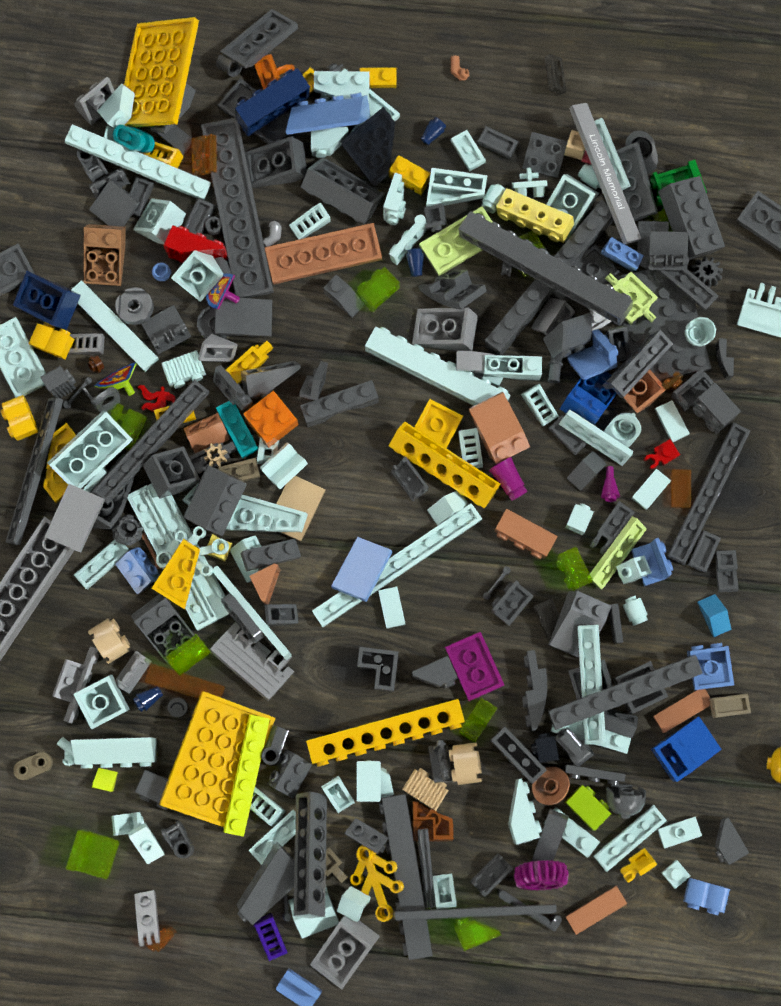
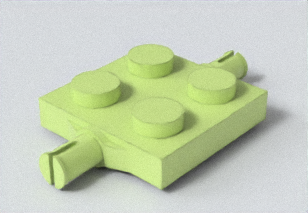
M632 272L619 281L611 273L605 278L615 291L625 293L633 300L632 309L625 318L630 325L643 315L651 323L657 318L649 308L658 297Z

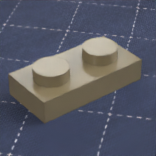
M256 458L218 467L219 470L243 481L260 477Z

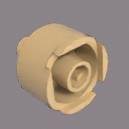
M109 618L88 630L89 635L94 634L92 641L102 657H108V664L129 652L128 648H130V643L126 636L119 634L120 627L116 620H110Z
M477 742L453 745V749L449 750L450 762H454L455 767L454 770H451L453 782L457 781L458 785L482 782V778H478V774L482 773L479 751H474Z

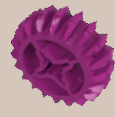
M538 860L520 864L515 868L514 873L516 886L530 891L558 889L568 883L569 877L567 865L553 860Z

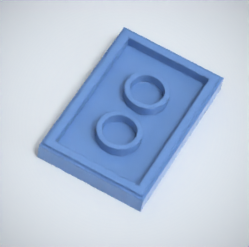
M357 537L332 584V588L367 602L392 551Z

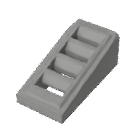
M70 334L75 340V349L70 348L68 354H104L105 337L103 334ZM79 340H82V348H79ZM86 340H89V348H86ZM93 340L96 341V348H93Z

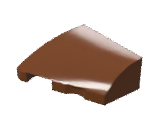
M413 801V842H418L417 831L421 828L428 829L429 842L453 841V819L439 814L437 811L429 809L417 801Z

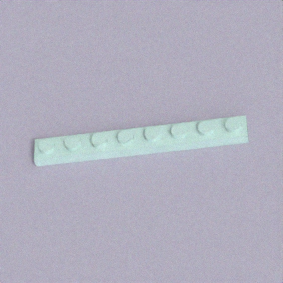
M75 125L71 126L65 139V143L197 199L205 200L211 186V182L137 151L130 150L123 145Z

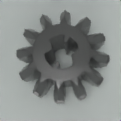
M705 256L702 261L697 259L696 265H692L691 270L693 275L710 288L711 285L717 286L718 281L722 279L721 273L723 268H718L720 262L714 263L713 257L708 261Z

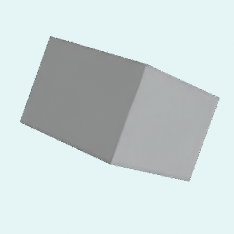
M211 334L202 343L198 360L233 362L238 345Z

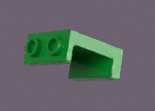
M696 160L688 161L686 166L664 173H652L649 180L651 190L655 191V202L662 212H665L658 191L671 183L698 176L701 177Z

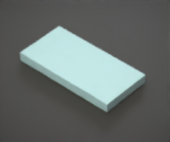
M16 317L0 325V369L15 398L22 395L26 396L45 386L41 376L46 374L33 347L28 344L29 340Z

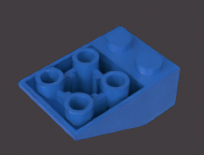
M603 372L585 380L581 378L565 399L560 410L565 413L571 410L595 426L617 395L612 388L606 390L602 386L612 375L608 372Z
M699 716L651 748V751L672 782H678L722 750Z

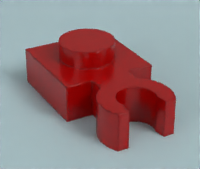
M671 439L654 448L655 455H647L644 461L648 459L654 461V464L649 467L652 470L657 467L659 462L664 466L679 457L680 453Z

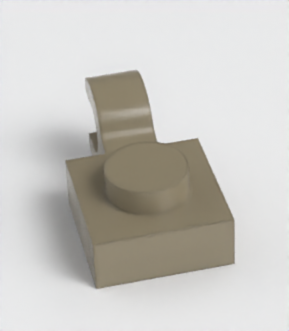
M328 848L326 850V875L329 876L333 873L341 883L344 882L348 877L339 868L343 862L331 848Z

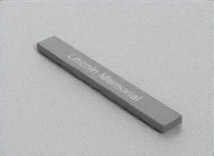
M588 104L572 105L569 110L623 244L639 241L642 238Z

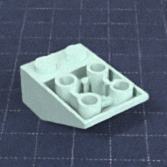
M517 779L515 782L508 822L514 844L540 838L539 833L542 832L539 821L534 820L533 813H536L532 801H528L527 794L530 792L527 782H523L522 779Z

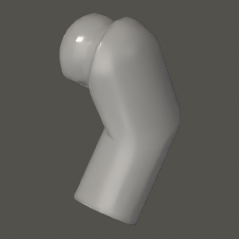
M272 221L269 224L270 235L263 240L265 247H269L280 240L282 231L280 223Z

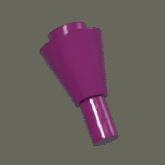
M612 466L606 467V479L601 498L605 499L606 502H615L616 499L620 498L614 478V467Z

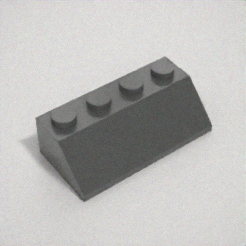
M321 158L308 168L301 188L306 190L308 194L317 196L324 203L336 207L341 213H346L353 217L355 221L363 224L372 217L386 194L325 158Z

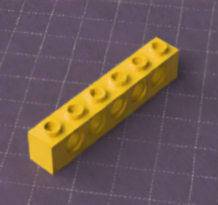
M406 422L397 429L389 444V447L396 453L407 457L410 462L417 464L428 474L434 475L442 483L454 488L459 494L466 496L484 509L500 486L499 482Z

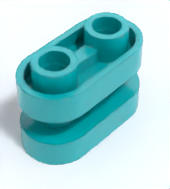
M120 124L113 131L115 142L130 150L150 153L154 149V138L137 128Z

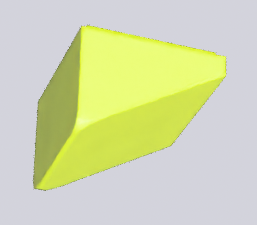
M98 768L92 787L113 792L118 772Z

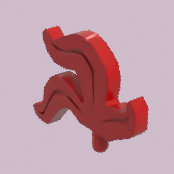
M144 385L137 387L142 390V395L146 400L152 401L158 398L156 403H145L142 406V410L148 409L154 412V410L166 407V400L172 401V403L176 400L174 395L164 392L163 386L161 387V392L157 391L155 393L149 392Z

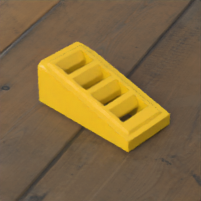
M155 142V149L152 155L142 152L146 156L177 169L183 159L179 149Z

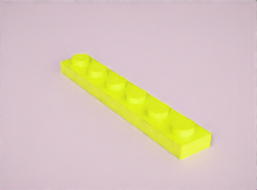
M249 714L223 830L224 833L244 836L269 718Z

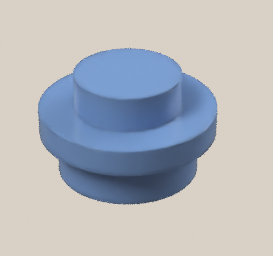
M157 263L152 269L153 277L157 281L167 280L171 275L170 267L165 263Z

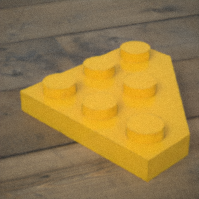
M67 423L54 432L47 462L76 436ZM47 463V473L43 487L57 503L62 499L68 484Z

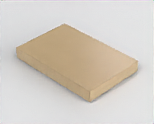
M294 476L285 485L277 504L306 512L308 516L302 532L281 533L301 542L326 490Z

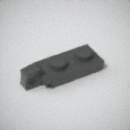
M221 365L215 367L213 382L233 405H238L241 410L251 407L252 400L249 395L244 394L241 386L234 381L230 373Z
M233 441L226 445L223 442L220 443L222 445L221 451L227 450L228 452L224 455L228 460L230 458L229 455L237 451V448ZM204 450L189 457L198 475L204 473L207 465L210 463V460H204V457L207 456ZM218 452L216 454H212L213 458L220 456Z

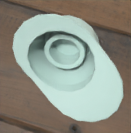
M634 412L632 414L621 413L609 423L604 432L629 448L639 436L641 425Z

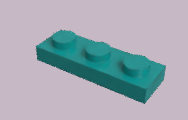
M228 401L216 407L241 457L244 458L258 451V447L236 404L233 405Z

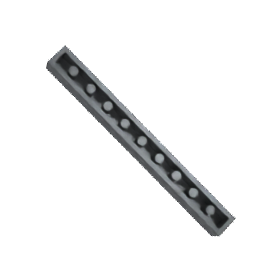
M601 199L554 256L555 258H562L571 267L578 264L583 255L614 221L606 202ZM535 279L486 338L485 348L495 355H503L556 290Z
M470 211L458 228L459 236L619 326H621L632 309L633 300H631L629 295L615 291L609 284H602L596 277L582 273L576 266L571 267L562 258H555L547 250L533 246L529 240L520 239L514 232L502 229L498 223L489 222L480 213L475 214Z

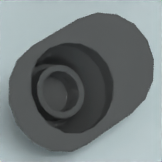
M641 130L634 131L627 137L625 145L639 143L648 175L656 169L658 164L655 141L647 132Z

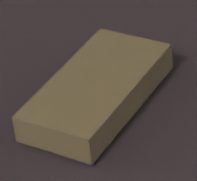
M748 694L709 699L712 718L751 713Z

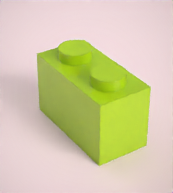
M580 785L564 803L592 831H595L611 813L608 811V805L602 799L598 801L594 797L596 793L588 785L586 787Z

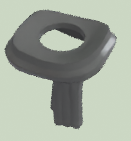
M85 387L83 388L85 394L91 399L93 407L100 413L103 410L108 413L120 403V394L114 387H109L94 398ZM113 396V399L109 403L102 405L105 399Z

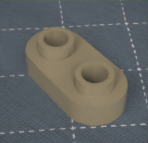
M37 753L17 762L13 770L14 775L20 780L31 779L49 771L53 766V759L48 753ZM40 759H44L45 764L43 766L39 765ZM23 766L26 768V772L24 774L20 772V769Z

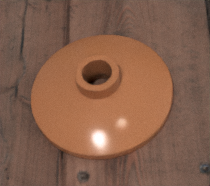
M548 767L545 768L547 771L532 784V792L535 799L541 804L554 805L563 800L567 795L569 778L562 769Z

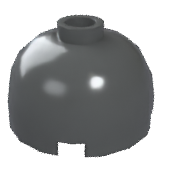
M612 784L611 789L606 787L608 807L614 813L619 814L620 818L628 819L643 809L646 801V790L639 786L638 790L632 789L630 784Z

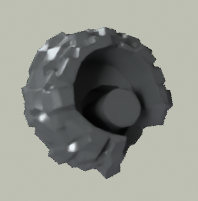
M124 515L122 518H119L112 528L114 540L125 546L133 545L139 541L144 530L133 519V515Z

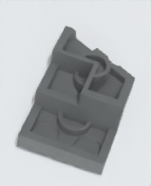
M458 269L434 278L435 282L432 284H421L418 286L419 290L429 298L455 309H463L487 291L484 284H472L467 270Z

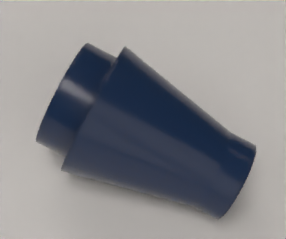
M437 117L433 120L431 119L420 139L429 146L432 141L445 132L446 125Z
M422 249L407 250L406 259L411 277L422 276L424 259Z
M156 686L136 694L133 701L140 712L143 710L147 711L163 694L159 687Z

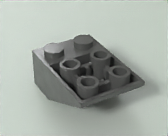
M161 594L131 615L135 624L168 665L200 642L171 602Z

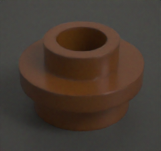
M97 355L89 357L87 364L90 370L97 374L101 373V370L104 369L101 359Z

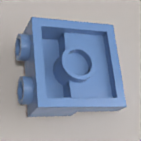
M722 643L710 644L711 648L703 649V645L693 646L691 647L692 651H687L688 657L692 655L697 656L703 674L692 678L694 690L734 685L729 646L723 647Z

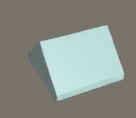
M194 250L171 278L201 302L223 277V272L213 256Z
M327 887L325 894V917L310 919L294 916V898L288 900L294 922L302 938L336 926L339 923Z

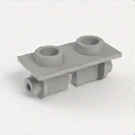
M135 651L116 678L117 686L130 694L152 661Z

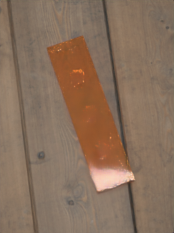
M152 663L145 679L146 683L198 699L202 691L222 698L225 686Z

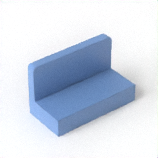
M289 968L276 987L278 992L299 1006H313L322 992L321 989Z

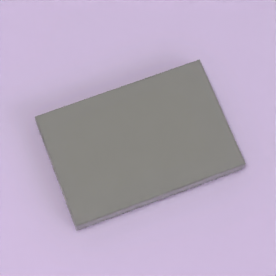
M68 484L45 537L81 553L105 499Z

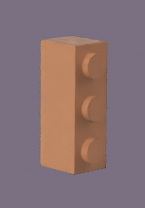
M508 509L505 510L494 531L498 533L497 537L504 541H507V539L514 542L513 545L515 547L531 551V555L537 559H545L558 537Z

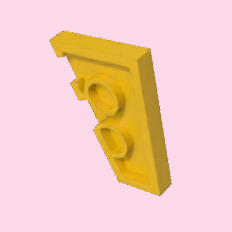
M183 539L152 587L153 590L183 609L186 608L200 548Z

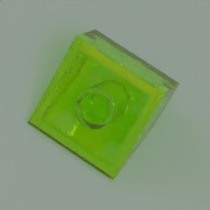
M473 917L456 919V924H453L464 951L501 936L498 928Z

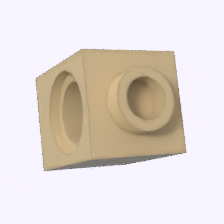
M571 130L564 155L582 160L585 147L579 132Z

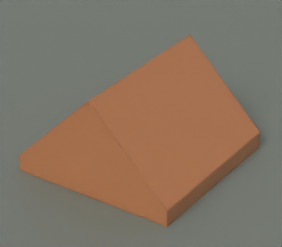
M649 370L623 398L636 413H639L651 405L667 389L654 373Z
M272 564L250 575L253 585L264 605H269L280 573V568L277 564Z

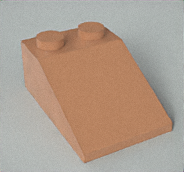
M503 392L469 408L487 453L496 464L530 447L525 433Z

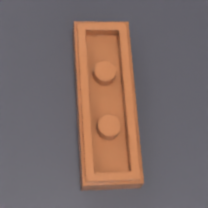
M705 689L696 690L657 713L653 718L662 733H665L709 707L710 696Z
M615 886L565 917L577 935L620 909L627 902L618 887Z

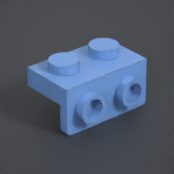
M612 237L600 253L632 272L638 269L644 256Z
M140 547L129 550L115 563L137 595L157 581L160 576L158 569L150 562L147 554Z

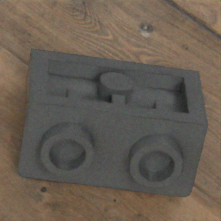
M321 361L318 368H314L313 376L307 375L299 393L300 397L307 400H318L326 379L327 362Z

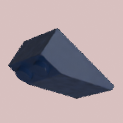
M26 271L13 306L52 326L67 329L81 295L30 271Z

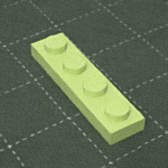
M631 517L587 577L597 588L602 590L616 572V566L624 561L646 531L645 526L637 518Z

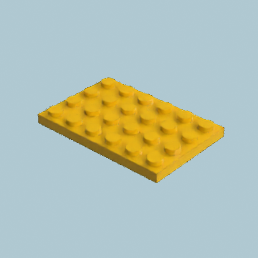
M195 17L137 24L124 85L135 93L131 118L125 124L126 126L146 127L178 124L199 20Z
M202 691L159 805L224 827L249 714L270 719L263 751L275 718Z

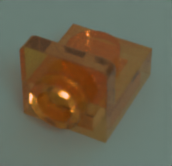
M172 926L168 929L163 928L160 931V943H156L152 937V944L148 945L147 938H144L146 941L145 945L153 952L155 950L160 952L177 931Z

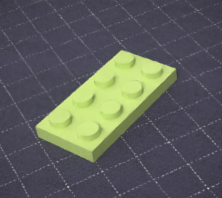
M483 206L473 211L475 214L480 213L486 220L492 223ZM467 216L419 243V247L438 276L482 251L481 248L459 236L458 228Z

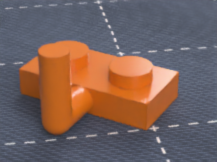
M272 54L264 56L255 64L263 90L268 87L267 85L275 79L277 81L280 80L279 75L284 74L290 69L295 70L292 64L276 68Z

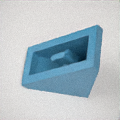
M715 594L697 602L713 637L732 630L728 611Z

